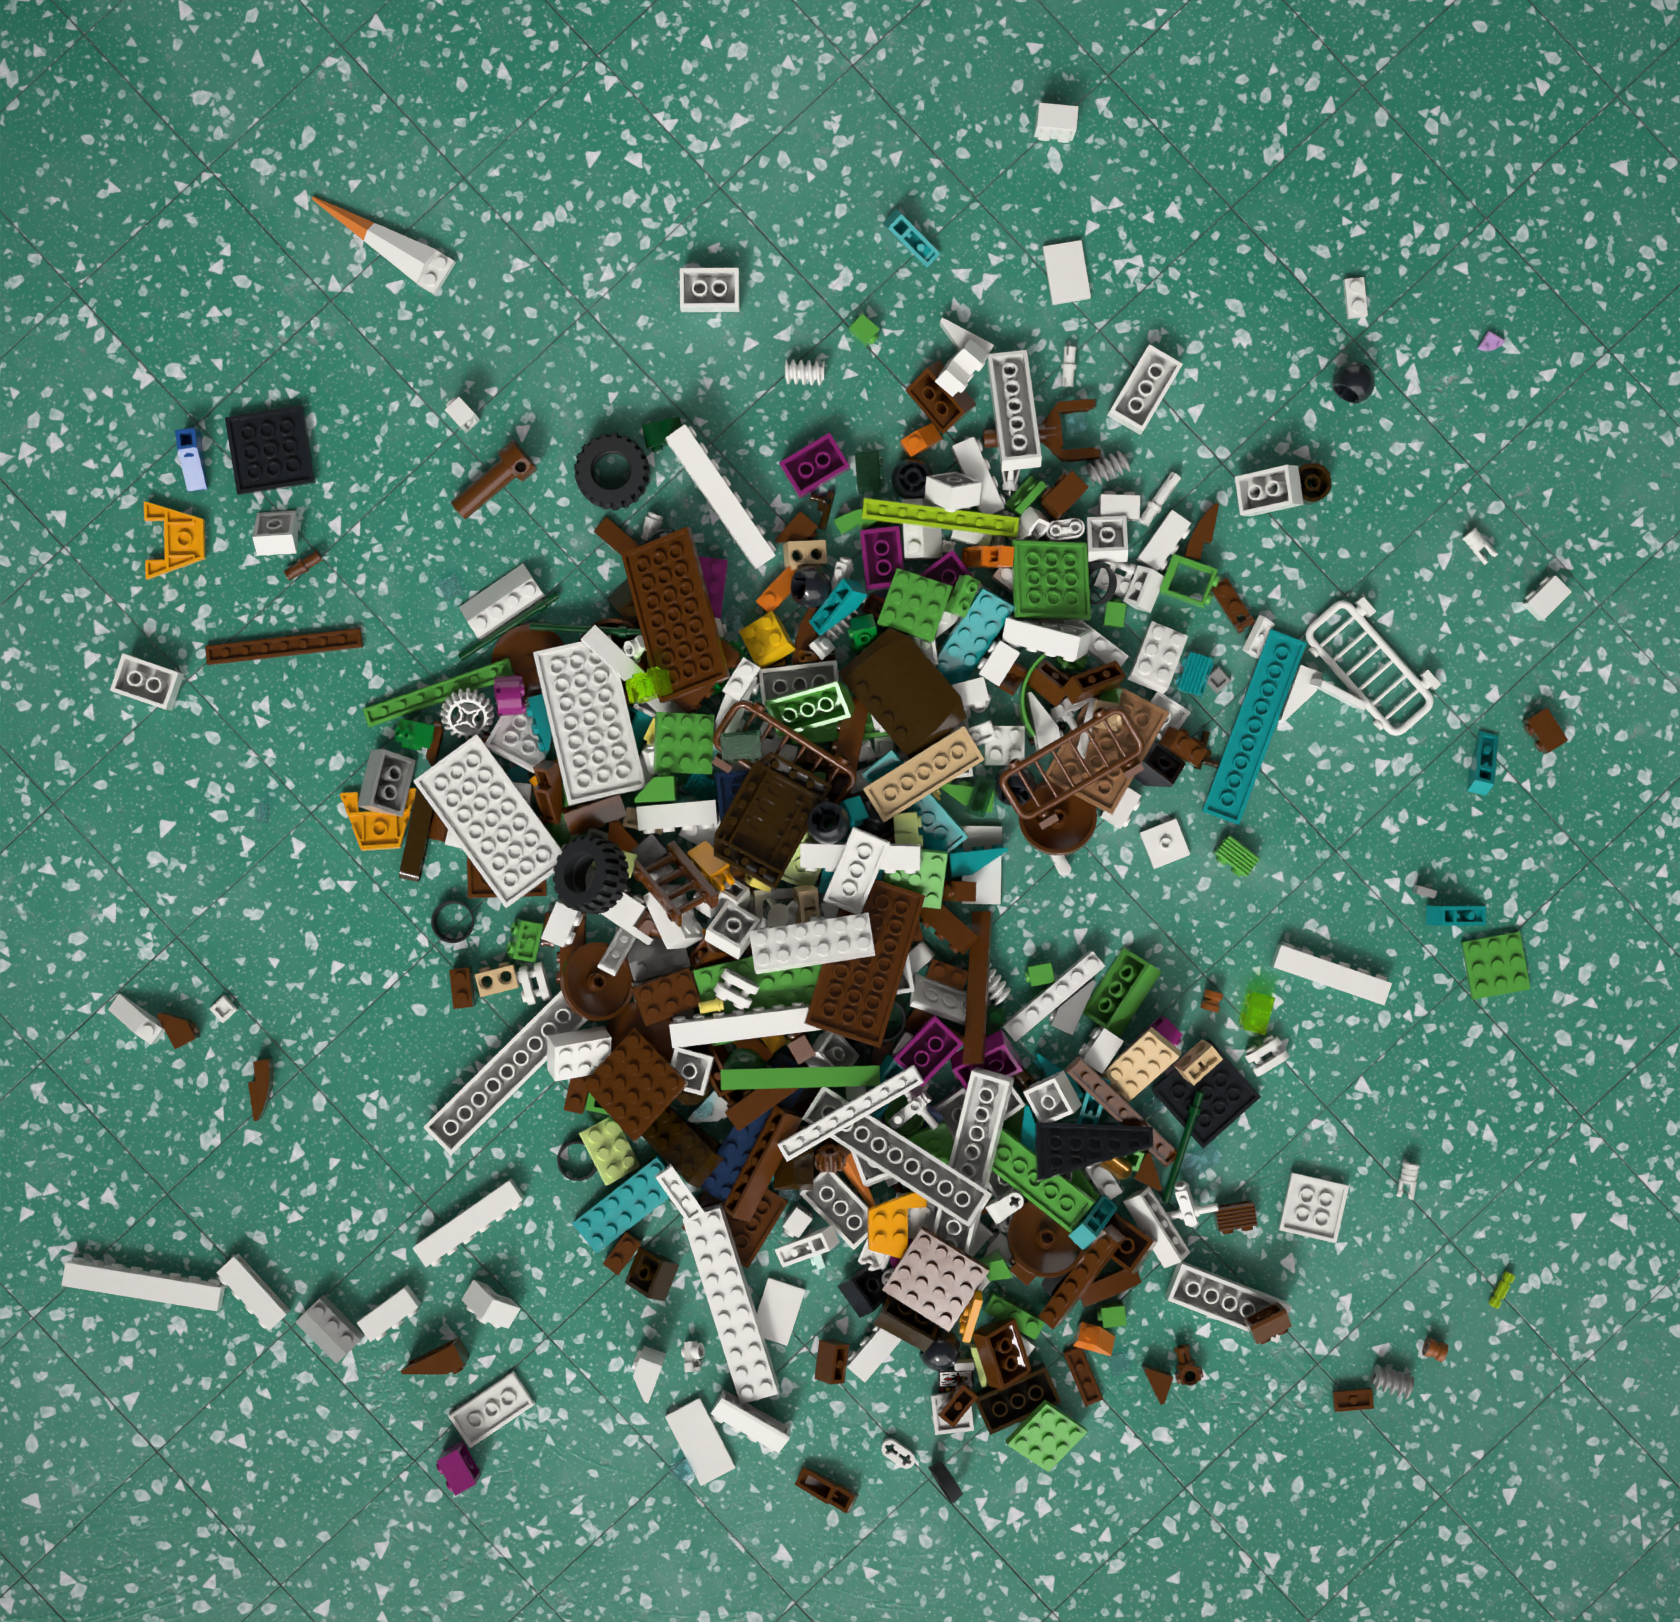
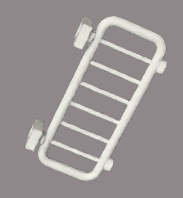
M1364 597L1359 598L1355 602L1356 608L1348 601H1338L1307 628L1305 633L1306 640L1311 646L1308 650L1315 658L1320 656L1355 697L1367 703L1366 709L1376 719L1373 721V724L1380 731L1384 728L1391 735H1401L1431 710L1434 701L1428 689L1435 690L1441 684L1429 670H1424L1419 674L1421 678L1419 680L1363 617L1364 615L1370 617L1376 612ZM1339 609H1346L1352 617L1319 644L1313 637L1314 631ZM1355 619L1365 631L1332 659L1322 647ZM1366 634H1369L1377 643V646L1345 673L1336 661ZM1381 648L1391 660L1358 688L1348 676ZM1394 663L1403 675L1373 702H1370L1361 691ZM1407 677L1416 687V690L1384 717L1374 705ZM1420 692L1426 699L1425 705L1400 727H1393L1387 719Z

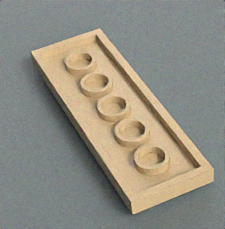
M962 726L864 787L863 790L882 821L885 822L985 759L966 728Z
M1150 1027L1099 1076L1111 1080L1109 1086L1128 1103L1175 1062L1182 1052L1153 1027Z

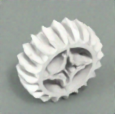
M467 688L466 692L459 689L458 695L452 692L451 697H446V703L442 704L444 710L441 711V716L443 717L442 723L446 724L445 729H451V735L458 733L457 737L459 739L462 735H465V739L468 740L470 735L473 737L478 733L483 736V730H489V725L493 724L494 712L492 711L493 705L489 704L490 699H484V693L477 695V689L471 693L470 689ZM456 706H458L459 712L457 713L456 717L453 718L451 712ZM482 710L484 715L479 722H477L476 715H478L479 711Z

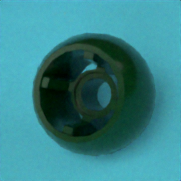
M746 1048L732 1051L723 1065V1070L766 1068L763 1057L756 1050Z

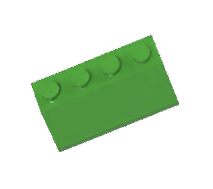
M838 680L765 701L769 715L796 732L850 718L855 710L849 691ZM775 728L778 737L786 736L785 733Z
M658 773V777H653L636 796L635 803L679 801L678 778L672 773Z
M1123 947L1087 1002L1083 1014L1120 1037L1160 976L1161 971Z

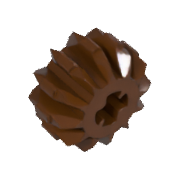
M824 1144V1146H818L817 1150L814 1151L815 1169L820 1170V1173L827 1172L829 1174L833 1172L836 1174V1171H842L843 1167L846 1166V1152L844 1148H840V1145Z

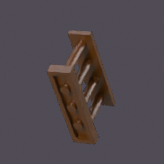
M672 841L667 844V856L643 867L638 860L635 861L633 874L636 880L643 883L666 911L668 919L671 922L674 921L680 927L682 926V914L702 903H707L711 909L718 906L719 894L676 842ZM669 863L676 865V870L656 881L649 875ZM680 876L686 877L688 883L668 894H665L660 888ZM692 889L700 894V896L678 908L671 901Z

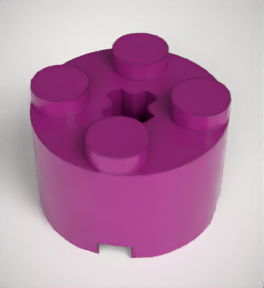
M522 676L494 677L497 716L526 713Z

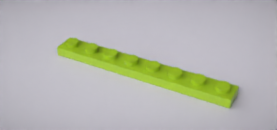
M868 498L863 499L861 519L1017 538L1019 518L962 510L948 512L945 511V508Z

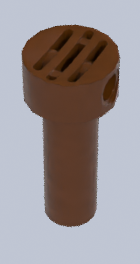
M512 439L498 451L501 459L451 501L452 506L464 519L470 517L516 477L524 482L538 470L530 456L515 440Z

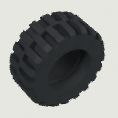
M604 433L600 434L601 437L591 438V442L584 444L581 447V453H578L576 456L577 462L574 464V476L578 488L586 499L593 505L601 507V509H612L614 511L619 510V508L624 507L625 509L630 507V504L639 501L638 498L644 495L646 486L649 485L650 467L644 451L634 440L632 441L625 435L620 436L618 433H612L611 435ZM609 454H618L624 457L631 469L628 482L615 490L601 487L594 476L596 463L602 457Z
M589 835L573 839L568 843V846L563 847L561 855L557 856V864L553 868L555 872L553 876L554 890L556 894H559L558 899L567 908L589 914L605 913L610 910L609 908H613L617 904V900H621L623 897L622 893L627 888L626 881L629 879L627 869L629 866L628 862L625 861L626 856L617 844L609 840ZM595 861L596 876L592 885L587 889L586 873L589 866Z

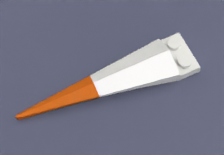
M312 197L313 201L370 245L417 285L433 295H437L456 264L454 260L425 244L321 199Z

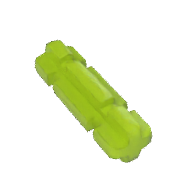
M1508 1271L1504 1272L1503 1280H1500L1493 1293L1494 1297L1491 1296L1489 1300V1305L1498 1309L1500 1307L1501 1299L1504 1300L1511 1287L1510 1283H1513L1515 1276Z

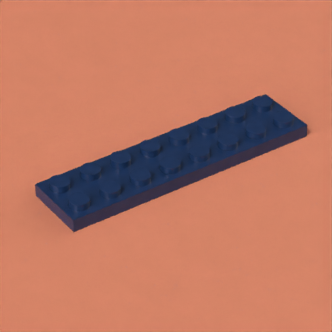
M780 1052L771 1068H778L783 1064L785 1066L790 1064L792 1068H802L805 1066L798 1064L797 1061ZM804 1088L797 1089L776 1105L792 1109ZM774 1107L739 1132L733 1126L717 1151L724 1159L700 1186L702 1189L725 1203Z

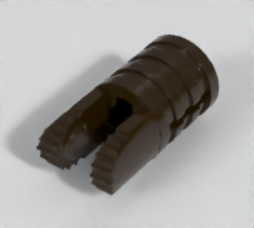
M1022 1065L1023 1071L1011 1077L1014 1078V1082L1024 1092L1028 1088L1025 1083L1026 1081L1030 1085L1037 1081Z

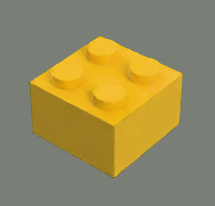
M772 611L739 631L755 664L762 669L769 667L796 650L781 619Z

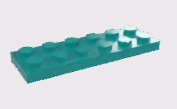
M982 586L974 597L966 618H960L937 653L938 665L936 667L951 685L967 681L1005 624L1006 618L1014 610L1013 604Z
M890 749L862 772V776L871 784L903 764L904 761L893 749ZM932 793L901 811H917V816L921 815L922 827H918V834L923 835V845L927 849L948 851L949 853L968 838V834Z
M660 1155L572 1223L596 1254L670 1198L655 1178L657 1173L668 1166Z

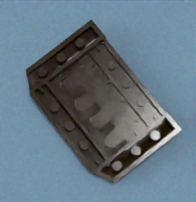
M888 628L838 672L842 681L909 759L943 739L967 718L962 696L910 636L892 628Z
M771 751L752 765L714 834L713 856L775 890L808 830L807 817L809 812L815 805L824 802L832 785Z

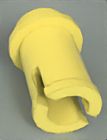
M718 997L714 1000L699 1002L701 1015L715 1011L720 1013L721 1010L725 1009L723 1000Z

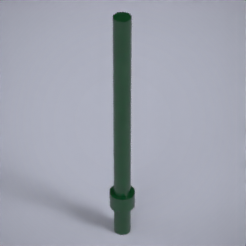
M554 592L545 599L541 598L535 602L536 605L458 654L460 660H465L539 611L543 612L548 609L547 606L560 598L558 593Z
M530 622L529 625L530 630L587 633L593 627L588 625ZM621 625L619 627L597 626L606 635H618L623 638L642 636L641 629L629 628V626Z
M1196 1091L1193 1104H1190L1188 1110L1189 1117L1162 1199L1166 1203H1170L1196 1118L1201 1112L1200 1105L1204 1096L1202 1091Z

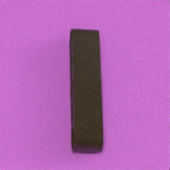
M419 788L416 792L399 871L400 879L419 882L421 879L429 843L428 836L434 814V809Z

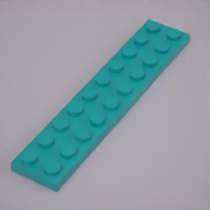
M1272 629L1269 630L1201 812L1236 825L1240 824L1306 647V642Z

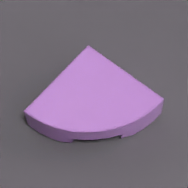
M1488 331L1477 349L1493 351L1502 346L1505 340Z

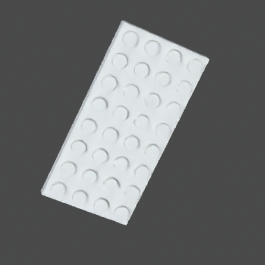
M582 641L533 652L568 805L644 789L646 784L621 678Z
M478 734L413 781L505 908H508L555 873L553 868L557 864L556 859L558 855H561L562 849Z

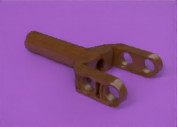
M1096 399L1059 401L1044 421L1037 425L1040 444L1046 446L1061 462L1087 461L1101 458V450L1093 447L1062 450L1063 439L1060 414L1088 412L1097 408ZM996 428L983 429V445L985 449L998 447Z
M436 720L433 724L434 739L426 753V759L431 767L438 763L437 759L444 733L443 723ZM484 733L481 739L484 744L491 733ZM434 810L428 837L445 842L448 828Z

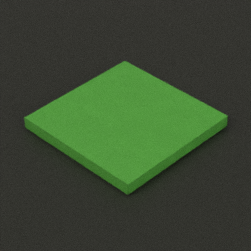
M1011 541V547H1014L1012 567L1014 618L1091 619L1088 547L1086 542Z

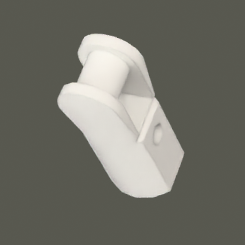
M1049 855L1060 875L1070 874L1071 867L1065 855Z

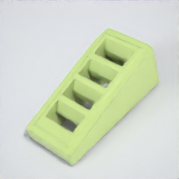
M970 1344L980 1385L986 1387L987 1379L976 1345Z

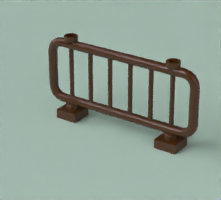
M740 700L730 707L713 735V744L721 752H718L712 761L714 765L727 773L730 772L735 762L750 770L753 765L750 762L774 726L786 734L775 754H779L789 737L803 745L793 760V764L797 763L807 747L819 755L818 760L810 770L811 774L814 773L824 758L836 766L827 780L829 784L839 769L849 775V781L835 802L840 804L846 800L857 782V774L848 765V758L843 755H839L837 758L766 713L764 711L766 707L758 701L752 704L746 700ZM745 708L753 714L731 748H728L721 743V736L737 711ZM755 716H758L769 723V726L749 757L745 759L734 752V749Z
M1100 707L1093 712L1094 718L1021 761L1018 758L1009 761V768L1001 774L999 784L1016 814L1023 819L1036 818L1043 830L1059 820L1052 807L1109 773L1121 768L1126 778L1129 779L1143 771L1144 767L1137 757L1144 749V741L1127 711L1121 707H1111L1107 710L1104 707ZM1115 714L1120 715L1136 742V748L1128 754L1125 753L1106 720ZM1102 721L1123 757L1111 764L1108 763L1089 729ZM1084 732L1087 733L1106 766L1094 774L1090 772L1072 739ZM1069 742L1089 776L1077 784L1073 782L1055 749ZM1050 752L1072 786L1059 795L1038 762V759ZM1033 762L1055 796L1042 805L1021 772L1023 768ZM1015 773H1018L1038 806L1029 812L1023 810L1007 783V779Z

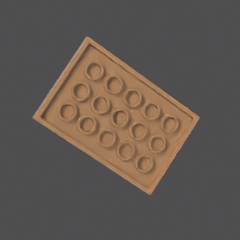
M1117 686L1116 688L1123 690L1119 706L1127 711L1144 741V749L1137 757L1142 762L1170 713ZM1100 694L1092 698L1099 700ZM1089 702L1083 706L1076 719L1078 726L1084 724ZM1122 722V726H1118L1117 731L1113 732L1125 753L1128 754L1136 748V742L1125 723ZM1092 728L1091 734L1109 764L1123 757L1107 729ZM1080 735L1072 739L1076 748L1078 747ZM1089 740L1086 756L1083 760L1090 772L1094 774L1106 766L1091 740ZM1069 742L1062 745L1057 755L1073 782L1077 784L1089 777ZM1054 758L1045 774L1051 783L1067 790L1072 786ZM1118 768L1074 795L1113 815L1134 776L1127 779L1121 768Z

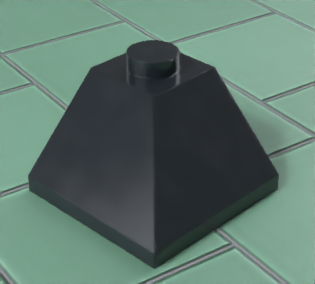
M1155 740L1141 762L1144 770L1136 774L1134 778L1144 786L1172 787L1186 763Z

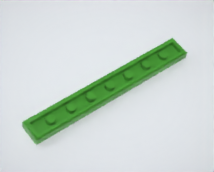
M507 658L362 710L368 727H373L445 702L446 697H451L452 692L458 695L459 689L466 692V689L469 688L470 692H473L475 689L480 690L494 685V677L513 676L515 674L510 659Z
M879 1065L720 1070L721 1090L878 1086L880 1084Z

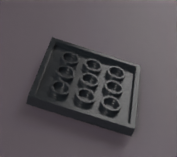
M300 405L225 417L237 495L316 483L304 406Z
M1209 1038L1206 1042L1215 1048L1223 1060L1200 1081L1192 1085L1174 1068L1151 1089L1153 1094L1184 1128L1189 1117L1188 1110L1190 1104H1193L1196 1091L1204 1092L1200 1105L1201 1112L1196 1118L1191 1136L1203 1149L1261 1098Z

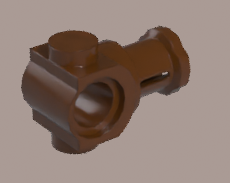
M646 909L635 924V927L649 937L657 936L662 939L649 909Z
M1181 1344L1173 1348L1179 1362L1176 1364L1177 1372H1174L1177 1384L1193 1386L1198 1381H1201L1204 1375L1201 1366H1197L1196 1361L1191 1358L1190 1344ZM1193 1371L1192 1378H1184L1186 1372Z

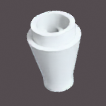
M648 512L647 516L645 515L642 539L648 540L653 532L660 529L663 524V516Z

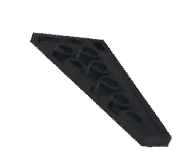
M1036 1122V1182L1153 1147V1127Z

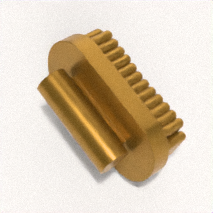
M1123 1157L1098 1164L1118 1180L1126 1179L1132 1173L1130 1162Z

